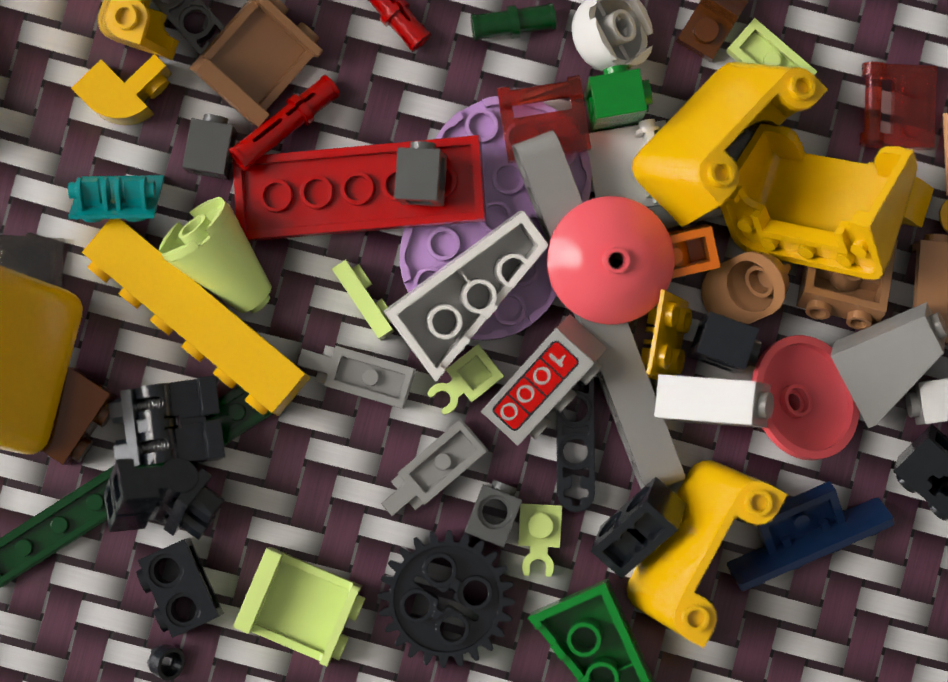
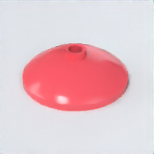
M598 197L574 207L557 224L547 249V272L557 297L574 314L599 324H623L647 314L659 303L661 289L667 291L674 271V249L669 233L662 221L646 206L624 197ZM614 252L619 253L623 259L622 265L617 269L612 268L608 261L609 256Z
M805 335L789 336L771 344L758 359L752 381L771 385L770 392L774 397V410L771 418L767 420V428H763L767 436L787 454L802 460L812 461L833 456L847 446L856 431L860 411L831 358L833 348L817 338Z

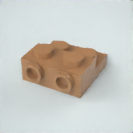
M896 240L891 260L879 279H863L805 266L802 270L796 306L806 309L805 313L814 319L823 320L831 315L844 318L849 327L863 330L879 323L887 311L898 240Z

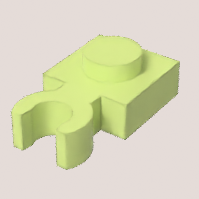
M477 344L445 369L452 380L449 383L435 384L429 389L427 394L430 398L440 391L447 392L450 395V403L441 410L443 415H447L455 410L458 405V398L461 395L465 394L472 403L500 381L504 375L481 346Z
M521 503L518 546H530V552L522 561L524 576H529L530 564L536 559L545 562V576H552L554 563L548 555V547L560 548L562 505Z

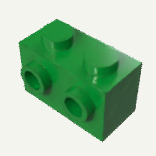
M616 65L605 68L603 70L604 75L589 77L584 94L591 133L639 125L638 122L643 120L646 112H649V105L653 103L651 86L648 79L642 80L640 68L629 70L628 65Z

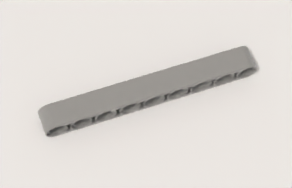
M553 130L512 146L517 166L548 245L552 233L560 220L574 207L583 203L562 146ZM574 314L575 319L608 348L597 360L603 366L597 373V377L640 488L645 487L655 477L666 486L685 480L684 471L666 422L662 418L654 417L656 396L648 374H646L645 366L628 322L614 325L599 324Z

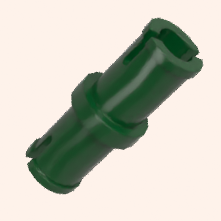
M552 3L517 9L516 5H510L506 7L505 11L477 15L471 14L470 16L474 41L510 35L511 39L520 38V33L556 29V14Z

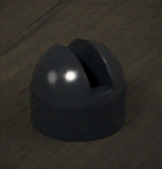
M160 644L150 651L151 655L147 660V665L155 676L165 681H170L180 675L185 665V656L180 649L172 645ZM165 657L170 658L168 665L162 663Z

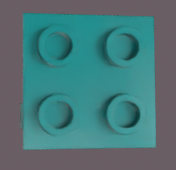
M164 175L82 176L77 178L76 182H69L68 184L69 199H74L68 217L69 219H82L86 222H99L104 219H125L130 222H139L147 218H154L164 183Z

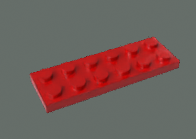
M474 135L419 140L435 143L436 149H441L447 155L444 207L402 205L394 199L398 147L410 148L413 141L266 154L249 166L246 171H243L233 161L236 218L248 241L487 221L481 137Z

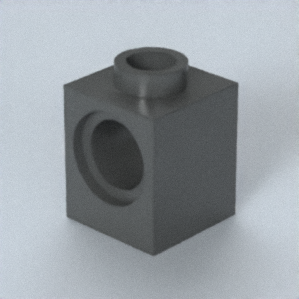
M204 114L203 120L191 118L182 165L187 173L229 180L232 158L229 155L228 149L235 146L237 131L233 125L228 124V118L213 114Z
M413 141L410 148L398 147L394 199L402 205L444 207L447 155L441 149H436L435 143Z
M493 480L491 487L483 484L464 532L504 547L522 499L514 497L517 489ZM492 499L502 501L507 508L505 519L497 524L487 522L482 515L483 506Z

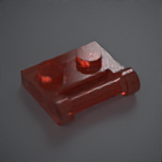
M884 62L862 63V77L866 78L864 132L860 133L859 146L866 148L900 146L911 150L934 149L937 66L887 64ZM882 79L892 80L890 133L880 132Z
M579 75L569 76L566 78L567 81L514 90H510L509 86L496 88L508 164L516 163L512 149L514 144L551 130L557 135L565 155L591 150L582 84ZM569 98L571 109L514 118L512 106Z

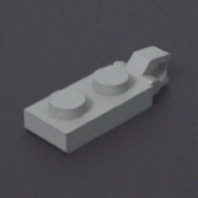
M325 345L323 355L302 349L297 365L317 371L315 382L322 383L325 387L400 409H405L416 372L414 368L339 346L334 348Z
M460 419L398 472V476L391 481L397 490L381 503L391 516L408 502L416 510L422 504L428 503L485 454L488 449L465 422Z

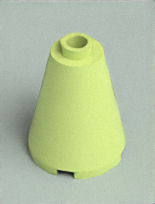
M221 197L207 200L189 212L194 218L184 227L178 221L170 229L159 246V252L163 255L165 261L238 312L246 313L250 311L251 313H256L269 302V293L272 286L230 204L226 203Z

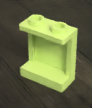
M268 547L264 552L233 628L247 634L252 632L314 658L320 661L319 664L327 667L332 658L340 660L349 639L348 636L342 634L348 618L354 621L357 620L366 598L359 595L362 585L275 548Z

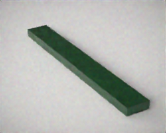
M241 386L236 387L219 398L220 413L214 417L206 418V421L221 419L224 446L273 415L268 410L263 416L244 400L249 393ZM114 466L0 538V588L108 520L103 493L109 478H111L110 475ZM142 466V467H135V468L159 467V466Z

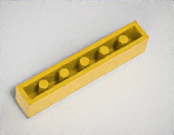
M109 219L82 251L91 260V263L87 266L90 271L105 283L112 278L123 288L118 294L136 309L143 304L152 311L154 315L150 318V321L168 336L174 330L186 341L181 347L199 362L204 357L209 359L217 366L213 374L231 389L236 384L241 386L249 393L244 400L263 416L268 410L279 416L310 380V376L205 288L165 261L163 255L156 247L122 219Z

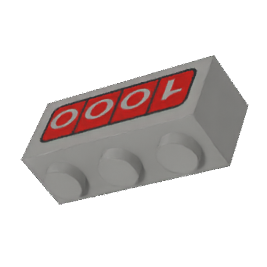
M569 314L481 412L517 446L528 434L536 439L552 422L546 415L553 408L561 412L577 395L571 388L579 380L587 385L603 366L597 360L608 348Z

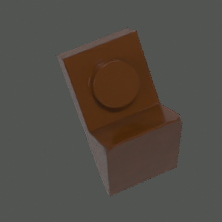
M700 0L676 42L711 63L749 0Z

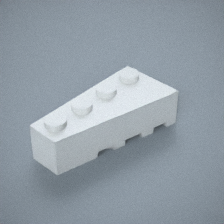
M518 211L383 312L435 382H437L446 371L445 369L460 354L473 335L489 319L506 295L517 285L549 245L526 213Z

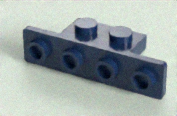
M828 481L785 500L771 521L756 525L763 547L727 562V567L739 589L745 591L752 587L760 586L766 581L786 572L799 569L803 565L825 555L835 553L866 537L874 536L882 530L894 526V518L877 497L842 511L836 489Z

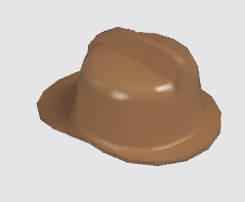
M751 251L721 263V268L710 270L702 282L701 297L708 313L714 312L748 325L773 314L782 307L789 289L788 273L792 267L790 264H783L774 255Z

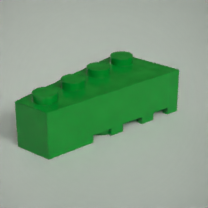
M608 578L531 612L527 617L536 630H539L551 645V649L558 658L566 664L578 682H655Z

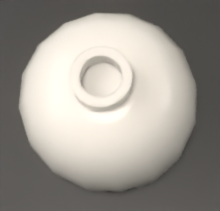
M584 0L575 12L572 21L573 41L581 57L594 69L604 70L616 65H628L631 68L645 62L651 54L652 46L647 48V36L653 34L652 23L646 8L640 0Z

